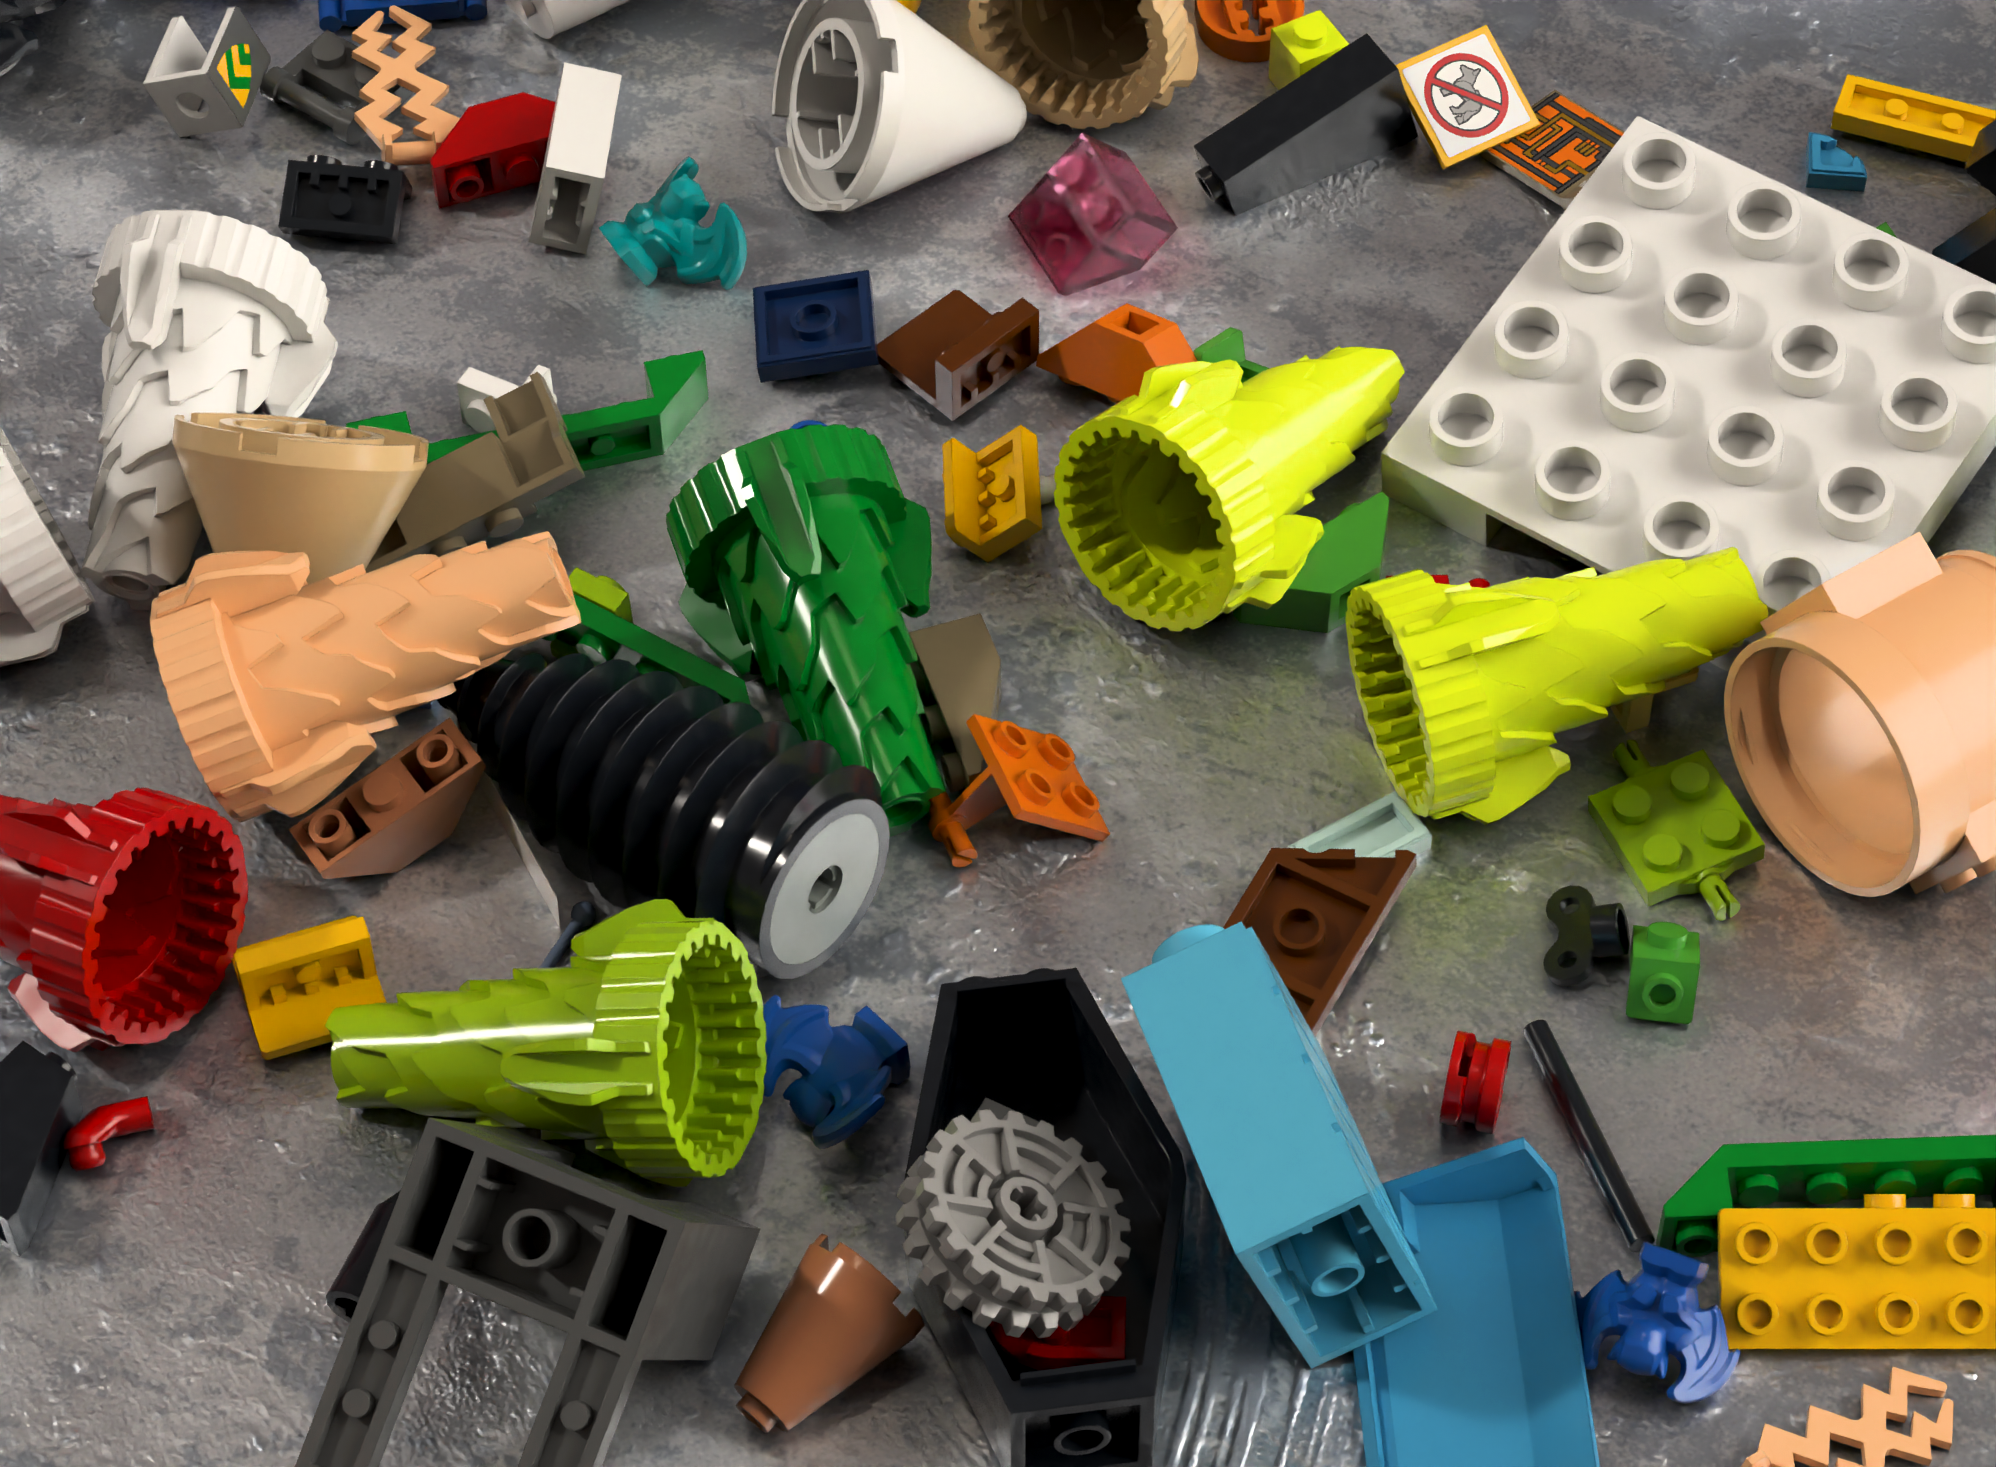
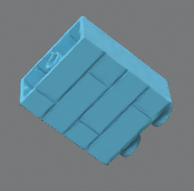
M1242 921L1226 929L1210 924L1197 925L1181 930L1167 938L1154 952L1152 964L1121 978L1235 1255L1310 1368H1315L1437 1311V1306L1414 1254L1407 1243L1406 1236L1383 1184L1377 1175L1378 1173L1356 1123L1348 1110V1105L1325 1053L1252 926L1246 929Z

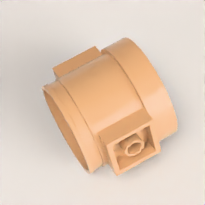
M1919 531L1824 582L1761 621L1760 623L1767 635L1741 650L1734 659L1726 679L1724 715L1728 740L1738 772L1760 815L1784 847L1810 872L1833 887L1858 896H1883L1892 893L1907 883L1911 885L1915 894L1937 884H1940L1946 894L1976 877L1980 878L1996 870V557L1975 550H1956L1935 559Z

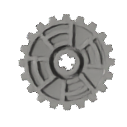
M990 1109L978 1110L971 1122L963 1115L952 1119L945 1131L940 1129L926 1146L928 1151L923 1156L920 1155L907 1172L909 1177H906L899 1187L897 1198L905 1204L896 1213L897 1227L909 1231L910 1235L902 1246L907 1257L917 1258L922 1262L924 1268L920 1272L919 1277L927 1286L939 1285L946 1292L943 1302L955 1311L962 1306L972 1311L973 1323L987 1328L992 1321L1000 1323L1007 1336L1019 1338L1026 1328H1031L1037 1338L1050 1337L1058 1325L1066 1332L1076 1327L1083 1318V1314L1088 1316L1101 1300L1104 1290L1109 1291L1121 1276L1122 1272L1119 1268L1129 1259L1131 1250L1129 1246L1122 1242L1131 1232L1130 1219L1117 1213L1118 1207L1124 1200L1118 1189L1105 1186L1102 1177L1107 1171L1099 1161L1087 1162L1081 1156L1083 1146L1071 1137L1063 1142L1055 1137L1053 1125L1043 1120L1036 1127L1028 1125L1022 1113L1008 1111L1004 1118L1000 1120L996 1118Z

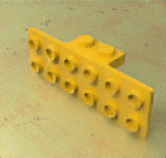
M1864 1194V1208H1723L1717 1214L1719 1308L1726 1326L1729 1349H1996V1208H1975V1194H1933V1208H1906V1194Z

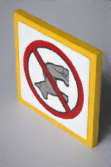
M1487 25L1395 65L1399 70L1410 110L1443 170L1533 130L1540 125Z

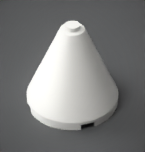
M802 0L786 31L775 73L772 116L786 117L788 147L778 146L775 148V153L784 183L793 198L800 205L812 211L845 213L1010 143L1023 129L1027 118V109L1019 91L897 0Z

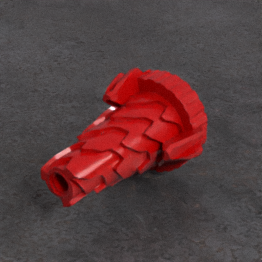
M136 788L134 791L123 790L117 792L111 799H103L94 807L80 803L74 805L56 798L46 805L21 797L12 798L0 795V959L26 971L10 981L8 991L11 997L17 1001L26 1016L45 1036L59 1047L75 1053L88 1045L100 1051L107 1050L112 1046L122 1047L124 1044L149 1045V1043H157L166 1039L173 1031L178 1032L189 1023L190 1018L194 1014H199L208 1003L212 992L218 989L225 977L227 966L232 962L233 953L237 950L238 937L243 931L246 917L244 910L248 902L249 886L243 846L239 836L233 833L230 822L225 817L219 816L217 811L209 807L149 788Z

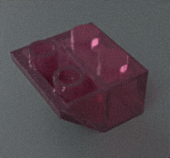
M1085 133L1079 135L1008 215V218L1057 292L1064 296L1140 270L1178 229L1127 153Z

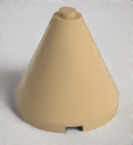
M223 412L191 413L190 422L184 420V415H175L172 438L173 446L213 553L229 551L304 552L310 562V573L306 579L308 584L363 564L365 569L367 568L425 471L429 440L423 437L372 426L359 425L358 429L328 425L326 420Z

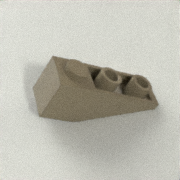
M981 613L909 632L918 659L910 663L924 705L925 713L921 715L923 728L931 745L936 743L941 745L944 753L941 756V768L946 785L951 793L960 791L962 794L988 767L966 721L973 714L998 720L1000 709L1001 659Z

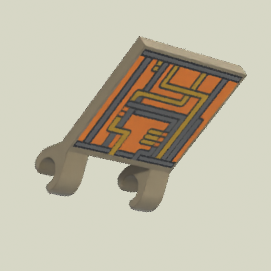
M1554 90L1531 106L1540 123L1537 128L1478 155L1560 205L1565 211L1624 134V131L1557 90Z

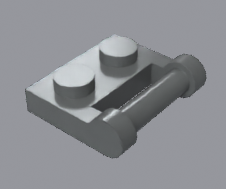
M326 30L283 68L276 66L269 69L262 79L260 93L263 97L276 104L286 102L331 127L335 137L350 145H354L367 135L354 120V113L369 105L368 102L359 97V91L379 72L352 58V51L358 48V46ZM398 84L387 90L400 97L401 104L414 94V92ZM306 85L310 87L311 89L321 93L322 95L330 98L331 100L341 104L346 108L343 109L337 106L336 104L326 100L325 98L317 95L316 93L308 90L303 86Z

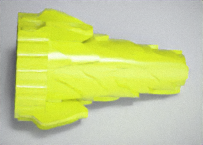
M1338 346L1318 359H1309L1305 355L1293 363L1267 369L1243 383L1241 379L1244 371L1237 361L1230 359L1216 363L1196 361L1153 367L1144 372L1139 396L1134 394L1123 399L1078 427L1069 436V442L1062 446L1059 453V465L1055 466L1054 480L1056 482V490L1054 491L1055 506L1059 511V524L1085 576L1093 585H1096L1101 590L1102 595L1112 605L1119 606L1124 614L1134 620L1140 619L1147 626L1156 629L1164 627L1170 631H1183L1186 628L1193 630L1212 621L1222 613L1229 614L1244 603L1264 609H1269L1281 600L1304 566L1312 547L1324 534L1321 520L1294 513L1315 500L1312 492L1313 489L1355 461L1356 457L1353 455V451L1388 428L1387 418L1393 413L1391 404L1398 396L1399 380L1405 373L1400 360L1393 350L1366 347L1341 348Z
M1729 547L1685 561L1681 559L1647 561L1597 576L1595 567H1590L1553 579L1526 577L1486 588L1471 587L1469 582L1461 585L1436 583L1428 572L1424 573L1422 569H1415L1354 587L1347 599L1346 631L1351 669L1364 719L1377 755L1395 791L1414 814L1439 819L1460 813L1472 821L1477 820L1487 825L1499 821L1544 791L1560 774L1570 770L1571 761L1568 754L1548 746L1557 743L1554 734L1608 717L1607 707L1660 692L1666 688L1665 679L1689 673L1693 668L1725 655L1733 648L1740 647L1744 639L1764 630L1760 622L1768 618L1767 605L1759 599L1754 580L1745 563L1739 558L1738 549Z

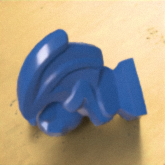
M778 995L772 996L763 1005V1018L766 1023L767 1037L765 1043L767 1064L764 1075V1096L771 1097L782 1072L787 1069L799 1071L802 1076L787 1087L783 1093V1098L790 1101L789 1105L799 1121L814 1128L812 1140L818 1149L834 1146L855 1133L882 1108L885 1103V1097L882 1094L889 1083L899 1085L910 1077L911 1066L907 1043L867 1005L855 1014L852 1026L841 1025L835 1027L829 1025V1008L827 1006L799 1005L783 1008L781 1006V998Z
M1643 1242L1638 1255L1642 1269L1629 1282L1623 1279L1621 1271L1617 1269L1599 1281L1584 1297L1581 1296L1580 1291H1574L1585 1369L1594 1370L1598 1366L1600 1346L1604 1339L1608 1336L1619 1335L1621 1337L1611 1348L1607 1359L1616 1360L1617 1364L1633 1374L1642 1376L1656 1375L1659 1379H1665L1668 1370V1355L1672 1354L1681 1365L1680 1374L1668 1388L1667 1397L1677 1403L1685 1404L1699 1402L1718 1392L1736 1369L1741 1350L1738 1348L1733 1351L1729 1350L1726 1326L1719 1306L1715 1304L1707 1309H1702L1699 1305L1697 1286L1705 1280L1710 1264L1649 1242Z

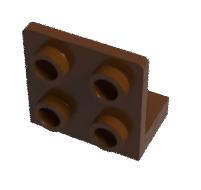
M953 290L878 343V363L950 420L954 421L1037 361V356L1039 355V309L1022 297L1003 312H996L991 315L960 290Z

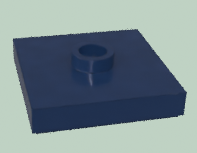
M869 270L753 288L756 360L760 383L879 365L873 289Z

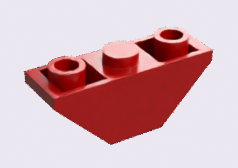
M522 92L468 107L430 160L435 200L438 208L449 207L540 182L555 102Z

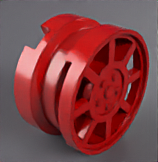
M1457 1031L1445 1083L1440 1124L1457 1127L1460 1121L1474 1123L1476 1131L1494 1134L1512 1041L1494 1038L1489 1044L1477 1041L1473 1033Z

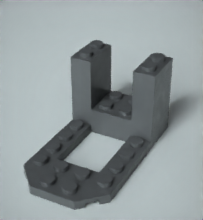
M428 1118L295 1467H379L448 1284L568 1333L517 1467H602L642 1360H711L760 1228L701 1204L649 1199L572 1168L575 1153L515 1129Z

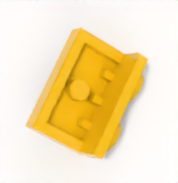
M1020 424L976 453L955 438H951L942 444V477L945 502L944 525L947 535L955 544L965 547L988 563L1043 529L1037 435Z

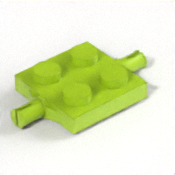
M1627 740V748L1623 742L1614 749L1613 757L1618 761L1628 778L1620 784L1588 796V812L1647 907H1650L1676 895L1701 893L1714 913L1716 920H1726V913L1729 918L1733 917L1740 910L1741 906L1724 881L1734 871L1764 859L1765 843L1704 749L1666 765L1653 767L1650 766L1635 740Z

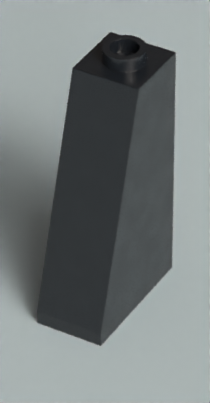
M1366 33L1194 145L1202 168L1195 172L1199 184L1213 202L1221 198L1236 216L1411 142L1418 137L1398 68Z

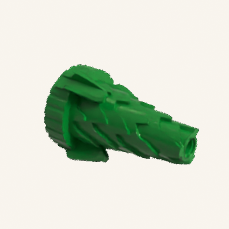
M820 424L805 426L801 429L791 428L734 448L721 455L715 462L708 463L697 472L695 477L687 480L680 488V493L673 497L669 505L670 511L666 514L667 530L687 582L678 601L681 612L696 633L720 659L731 666L739 678L748 682L758 679L763 675L769 690L778 687L789 719L798 730L804 742L808 740H822L831 744L841 757L843 767L855 764L865 766L871 770L881 787L882 809L887 816L890 837L912 829V824L929 811L931 805L929 799L946 792L943 778L919 718V715L924 714L925 711L916 685L917 682L910 663L918 659L901 614L903 612L911 618H918L926 614L930 609L929 586L932 576V539L928 512L925 507L904 498L885 446L881 444L880 439L874 434L868 435L866 430L858 427L847 428L846 425L833 424L822 426Z

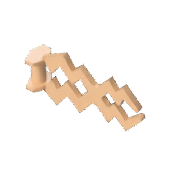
M392 5L389 7V17L407 29L394 41H392V35L377 32L384 21V13L382 11L374 13L352 32V40L361 44V46L352 51V58L379 72L360 89L359 97L368 102L369 105L355 112L354 120L381 149L382 161L396 166L430 164L431 158L460 118L434 107L449 93L450 86L416 71L418 67L435 55L436 47L420 42L431 31L432 24ZM391 42L392 49L401 53L396 59L381 53ZM398 84L416 93L415 96L401 107V114L421 122L413 127V134L428 141L393 142L403 135V128L384 120V118L401 105V98L387 90Z
M1892 1366L1888 1394L1863 1383L1861 1388V1418L1859 1420H1852L1810 1405L1807 1411L1805 1437L1765 1423L1757 1452L1747 1457L1741 1467H1795L1794 1461L1811 1467H1828L1830 1440L1861 1449L1863 1465L1838 1458L1835 1467H1884L1885 1456L1888 1455L1929 1466L1932 1461L1931 1445L1950 1450L1952 1445L1954 1403L1951 1399H1944L1936 1423L1914 1411L1911 1417L1910 1437L1886 1429V1419L1905 1423L1907 1419V1392L1942 1398L1947 1390V1385L1944 1382Z

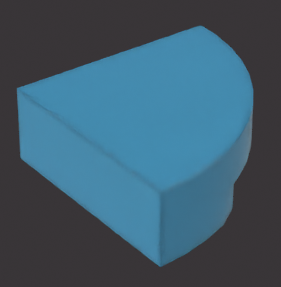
M1809 132L1806 145V187L1864 192L1867 172L1863 161L1857 156L1853 158L1848 152L1836 146V139L1827 135Z

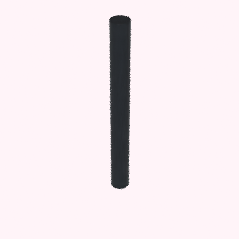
M1533 1021L1523 1029V1035L1630 1251L1640 1252L1643 1242L1653 1244L1655 1237L1547 1021Z

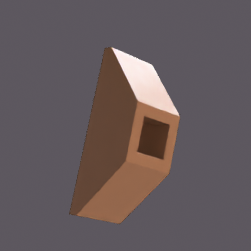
M449 717L288 830L323 879L399 872L452 835L486 765Z

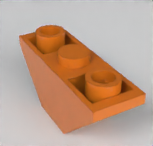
M1126 303L1039 354L1036 366L1058 375L1059 379L1067 384L1085 386L1104 394L1111 402L1117 404L1134 394L1139 396L1144 372L1149 369L1169 364L1196 362L1198 360L1177 323Z

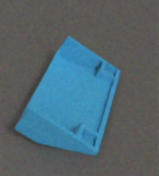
M1521 1137L1382 1183L1438 1310L1353 1349L1366 1467H1600L1557 1174L1528 1141Z

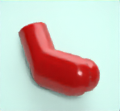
M148 1096L99 1106L91 1110L65 1134L63 1150H69V1163L72 1169L81 1171L102 1166L106 1160L102 1141L155 1129Z

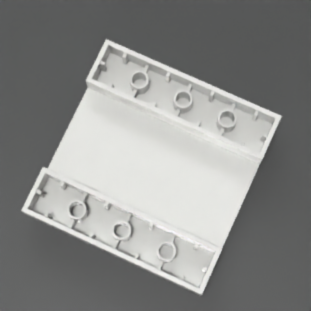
M1636 116L1382 450V492L1487 547L1501 526L1506 523L1589 567H1595V570L1603 574L1647 561L1661 559H1681L1685 561L1729 547H1735L1738 549L1739 558L1745 563L1754 580L1759 599L1767 605L1769 617L1824 582L1919 531L1928 544L1996 446V284L1640 116ZM1765 630L1744 639L1740 647L1733 648L1727 654L1715 658L1710 663L1729 672L1734 659L1741 650L1754 641L1766 636Z

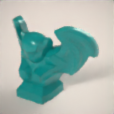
M689 156L676 166L656 191L655 196L646 203H636L629 210L624 222L607 221L599 229L620 258L646 287L657 278L658 268L676 266L677 277L683 284H702L720 280L722 288L730 290L739 281L745 268L747 259L745 232L737 215L724 202L720 203L715 220L710 227L705 228L699 225L698 221L707 214L710 204L706 201L701 186L693 180L698 173L699 166Z

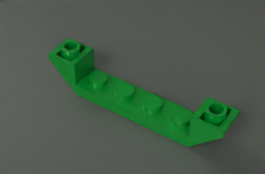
M703 350L644 362L647 399L622 402L613 406L561 415L568 429L565 433L582 470L588 471L664 455L708 400L706 361ZM406 411L346 423V427L358 429L359 425L412 434ZM497 430L429 443L427 464L490 432L499 438Z
M574 594V598L580 612L581 623L541 638L546 641L558 639L576 648L578 653L588 656L594 666L609 660L621 659L632 663L638 669L640 675L652 671L669 672L677 677L683 689L689 686H706L714 689L722 698L724 704L742 702L751 705L745 681L576 594Z
M1996 1135L1723 1144L1663 1205L1656 1245L1688 1257H1701L1712 1252H1718L1717 1214L1720 1209L1733 1208V1204H1742L1753 1208L1768 1206L1774 1202L1810 1201L1817 1205H1830L1842 1200L1864 1199V1194H1906V1200L1911 1197H1933V1194H1975V1197L1978 1195H1991L1993 1208H1996Z

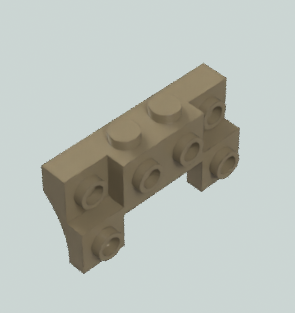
M538 371L530 375L532 381L496 399L492 395L483 399L499 438L490 432L427 464L425 471L365 569L366 573L413 555L433 554L440 557L470 546L488 536L501 537L510 534L522 526L524 523L523 518L538 511L534 504L535 502L586 477L565 433L568 431L544 377Z

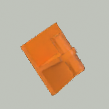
M973 714L966 723L988 767L953 803L947 792L929 799L931 804L928 811L931 817L928 823L930 832L936 841L943 842L951 858L952 865L959 868L971 864L973 861L970 858L976 859L978 855L966 830L1006 804L1013 817L1018 820L1103 842L1110 835L1098 811L1100 807L1099 801L1095 794L1085 785L1074 764V752L1062 738L1052 733L1043 734L1022 728L1010 721L1001 722L977 714Z

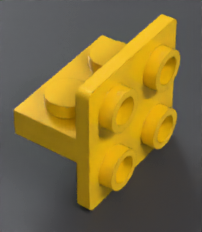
M348 916L240 947L233 953L232 964L261 1056L265 1060H271L332 1042L330 1031L325 1027V1024L335 1008L387 1003L377 975L371 939L363 916L359 918Z

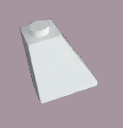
M564 62L529 236L530 243L586 254L605 177L621 74Z

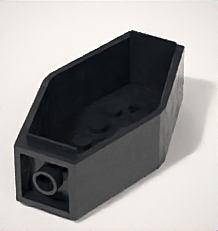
M1041 968L1032 970L1027 974L995 978L973 976L959 982L941 984L905 1179L909 1177L907 1172L920 1155L923 1156L928 1151L926 1146L940 1129L945 1131L952 1119L963 1115L971 1122L972 1117L985 1098H989L1038 1122L1043 1120L1053 1125L1055 1137L1063 1142L1071 1137L1083 1146L1081 1156L1087 1162L1099 1161L1107 1171L1102 1177L1105 1186L1119 1190L1124 1201L1118 1207L1117 1213L1130 1219L1131 1232L1122 1241L1131 1248L1129 1259L1119 1268L1122 1274L1109 1291L1104 1290L1101 1295L1105 1297H1126V1360L1047 1370H1035L1011 1359L999 1348L988 1327L984 1328L973 1323L972 1311L964 1306L954 1311L943 1302L946 1292L939 1285L927 1286L919 1277L920 1272L924 1268L920 1259L907 1257L905 1253L909 1287L1002 1467H1152L1183 1254L1187 1178L1182 1153L1077 968L1062 970ZM904 1230L906 1240L910 1234L909 1231Z

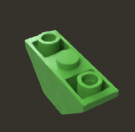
M1381 491L1362 503H1353L1347 506L1336 518L1322 525L1324 529L1323 536L1308 553L1304 566L1281 600L1269 609L1244 603L1233 610V616L1240 623L1329 633L1345 624L1347 599L1351 595V590L1354 587L1380 580L1390 498Z

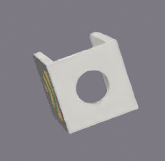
M237 6L227 9L208 54L182 16L173 17L145 77L143 86L179 138L242 128L268 69L271 57ZM204 99L209 106V110L206 112H198L201 102Z

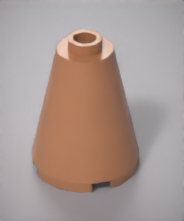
M821 1234L806 1250L734 1384L735 1389L742 1397L736 1404V1408L746 1419L765 1433H768L773 1426L788 1432L916 1338V1335L925 1326L923 1319L915 1307L905 1317L893 1304L895 1299L901 1294V1291L871 1263L841 1242L830 1252L828 1236Z

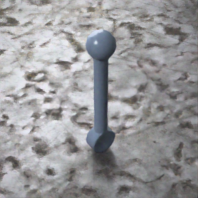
M582 901L573 906L571 922L539 968H555L571 945L572 938L580 932L582 927L590 926L595 921L596 909L590 902Z

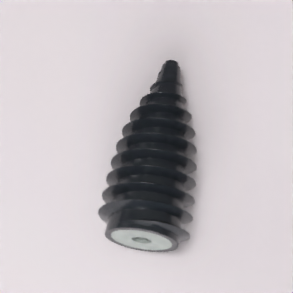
M538 653L526 654L516 661L502 658L500 661L475 672L469 677L453 682L456 691L437 700L443 708L450 710L457 717L460 730L465 738L477 744V753L486 765L484 772L492 780L499 783L502 799L508 809L518 818L526 820L532 835L539 844L551 852L559 853L566 868L577 878L594 883L600 895L613 906L627 909L654 899H668L674 902L686 918H714L718 922L723 923L743 943L748 952L749 962L753 964L757 979L770 974L780 979H794L804 976L821 966L839 950L854 932L876 894L887 862L890 832L887 816L882 809L881 787L875 774L865 766L854 764L843 767L839 753L831 744L822 740L803 742V738L798 730L787 722L773 720L764 723L760 712L752 705L742 702L724 704L718 693L706 686H689L683 689L677 677L669 672L652 671L640 675L638 669L632 663L621 659L609 660L594 667L589 657L581 653H571L562 656L548 666L544 657Z

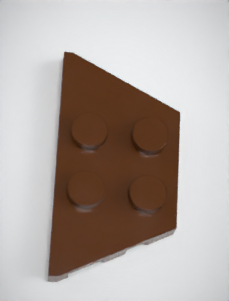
M1271 848L1223 928L1226 929L1242 921L1246 929L1252 926L1315 1037L1415 870L1416 853L1409 850H1395V858L1355 857V849H1328L1324 852L1312 853L1303 848Z

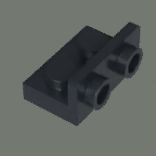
M310 155L307 157V161L288 160L278 227L283 234L397 244L404 199H411L412 185L402 170H399L396 165L385 161L369 160L364 162L363 167L342 165L340 160L324 155Z

